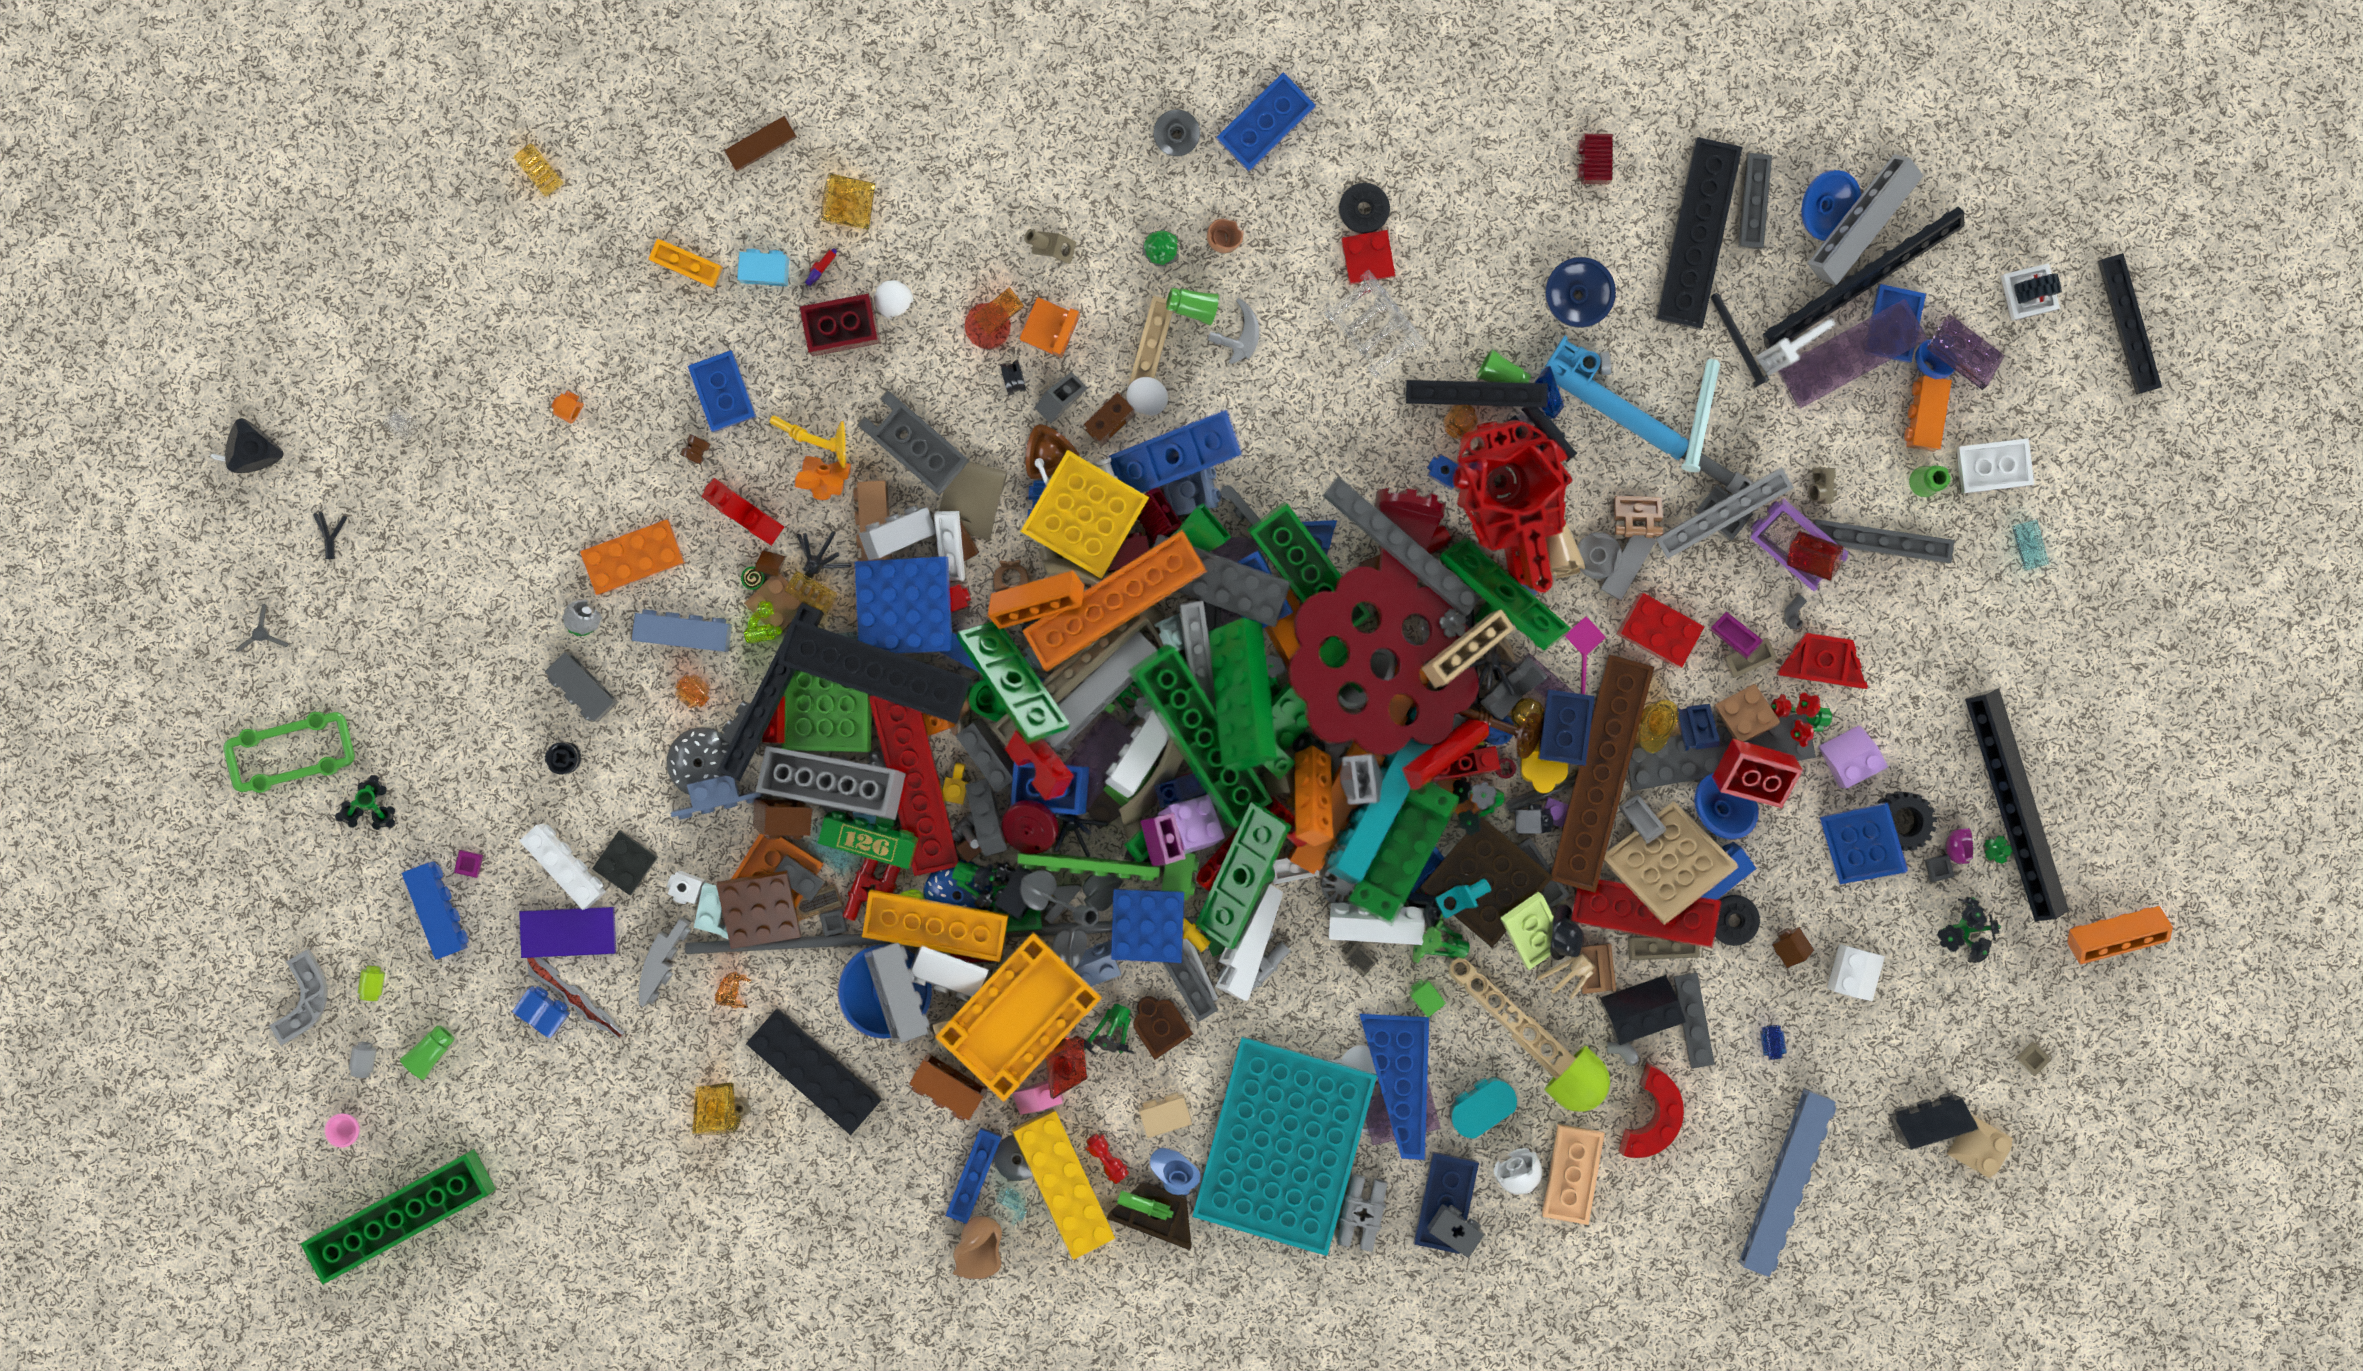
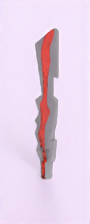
M541 957L527 958L529 976L564 995V1004L575 1007L577 1014L583 1015L586 1022L595 1023L599 1030L608 1031L618 1039L622 1037L625 1032L615 1024L614 1020L601 1007H595L590 998L575 985L569 986L557 977L560 973Z

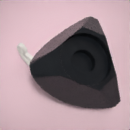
M240 418L235 421L229 433L225 456L211 454L210 457L225 461L226 467L230 472L250 473L275 464L283 458L284 452L257 426L244 418Z

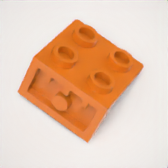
M1037 298L1021 333L1020 340L1062 359L1080 318V313L1075 309L1070 308V310H1067L1044 299Z

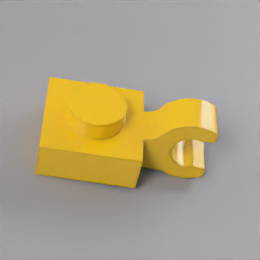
M955 763L953 778L945 777L942 790L945 801L964 805L967 793L965 785L969 784V781L962 780L966 764Z

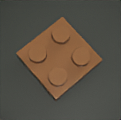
M779 572L778 576L772 575L744 604L776 636H779L791 624L801 603L807 605L811 603Z
M1756 684L1741 690L1714 706L1715 711L1736 740L1748 742L1780 724V720Z

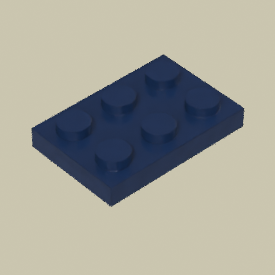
M1547 690L1538 752L1539 760L1586 766L1595 696Z

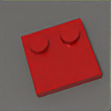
M1388 230L1341 239L1349 285L1396 276Z

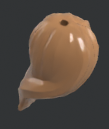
M975 1216L966 1223L962 1230L961 1242L955 1247L953 1253L956 1263V1269L953 1271L954 1275L964 1277L965 1279H985L999 1271L1002 1264L999 1254L1002 1229L995 1219L987 1216Z

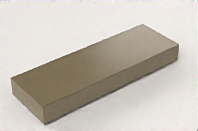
M1647 936L1628 937L1629 960L1700 958V946Z

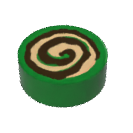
M753 566L748 567L741 574V582L747 589L757 590L765 583L764 572L756 571Z

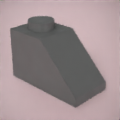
M1070 372L1048 389L1034 408L1051 424L1088 387Z

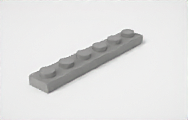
M1780 467L1663 533L1662 536L1656 537V540L1667 559L1794 487L1783 468Z

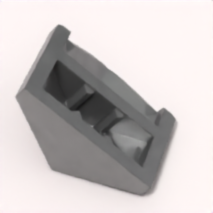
M1374 754L1343 757L1340 779L1341 788L1348 799L1347 803L1350 805L1380 802L1383 775Z

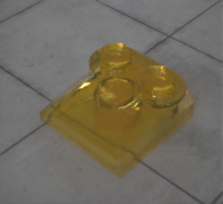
M831 173L828 174L823 192L821 220L830 225L838 224L869 230L876 183Z
M729 1082L696 1087L692 1134L721 1135L734 1133L739 1128L741 1116L735 1110L734 1083Z

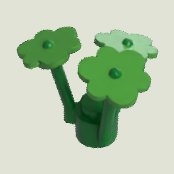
M1441 913L1440 919L1436 921L1434 927L1429 928L1426 926L1425 931L1427 934L1425 933L1422 937L1424 941L1422 945L1413 946L1412 959L1413 962L1419 963L1420 958H1423L1425 954L1446 956L1452 959L1454 957L1464 959L1469 953L1470 944L1462 939V934L1454 932L1443 924L1444 919ZM1442 929L1453 938L1443 942L1440 939L1441 932L1437 930ZM1440 947H1444L1446 951H1440V950H1435V949H1439Z

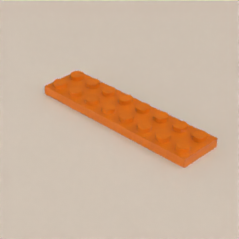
M1181 530L1084 591L1081 607L1045 616L1022 631L1043 669L1048 671L1207 572L1187 536Z

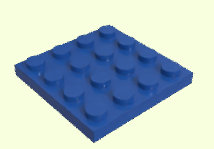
M947 556L855 561L858 641L896 654L953 651L949 561Z

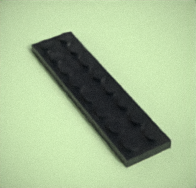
M1701 137L1695 139L1655 319L1657 321L1697 330L1703 329L1742 146Z
M792 619L778 660V664L955 724L958 723L972 682L970 678L796 619Z

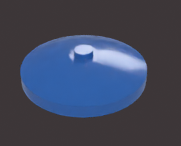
M890 944L875 945L858 952L845 965L838 982V1002L845 1019L857 1031L873 1038L888 1039L891 1036L864 953ZM905 948L907 954L905 963L907 969H910L915 954ZM913 982L914 991H918L921 997L922 1005H919L921 1013L926 1015L931 1002L932 985L926 982L925 986Z

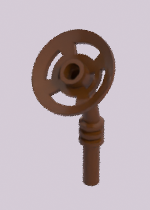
M1468 708L1457 713L1473 720L1487 722L1488 726L1514 735L1517 739V754L1524 759L1533 753L1540 739L1542 719L1538 713L1528 715L1522 725L1518 727L1495 719L1491 714L1483 713L1481 710L1477 712Z

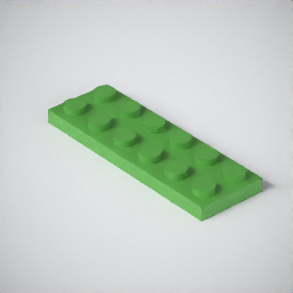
M1020 852L1018 854V863L1023 864V868L1037 869L1039 865L1046 866L1048 871H1060L1061 868H1069L1070 873L1083 874L1085 870L1093 871V875L1107 876L1108 872L1117 873L1116 877L1130 878L1131 875H1140V880L1154 881V877H1159L1160 865L1152 866L1151 863L1143 862L1137 863L1133 861L1052 853L1026 854Z

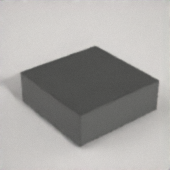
M1948 854L1925 859L1930 882L1933 883L1955 877Z
M843 908L819 914L825 937L848 931L846 919L842 916L844 913Z

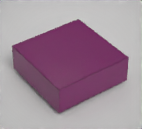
M459 850L454 873L478 878L483 855Z

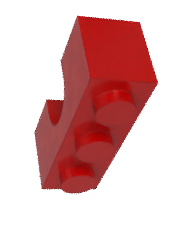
M1015 730L1005 751L1018 766L1033 762L1036 776L1032 784L1045 800L1063 795L1074 775L1043 738L1027 743L1020 731Z

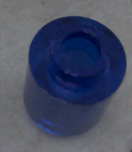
M1781 1025L1763 1026L1762 1033H1760L1763 1056H1768L1769 1060L1782 1059V1054L1787 1053L1784 1030H1781Z

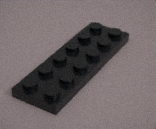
M778 1008L775 1009L746 1043L748 1047L850 1136L882 1101L876 1093Z

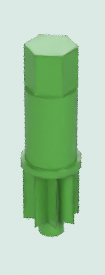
M1122 1190L1117 1202L1119 1205L1166 1220L1167 1217L1172 1218L1174 1212L1169 1210L1170 1206Z

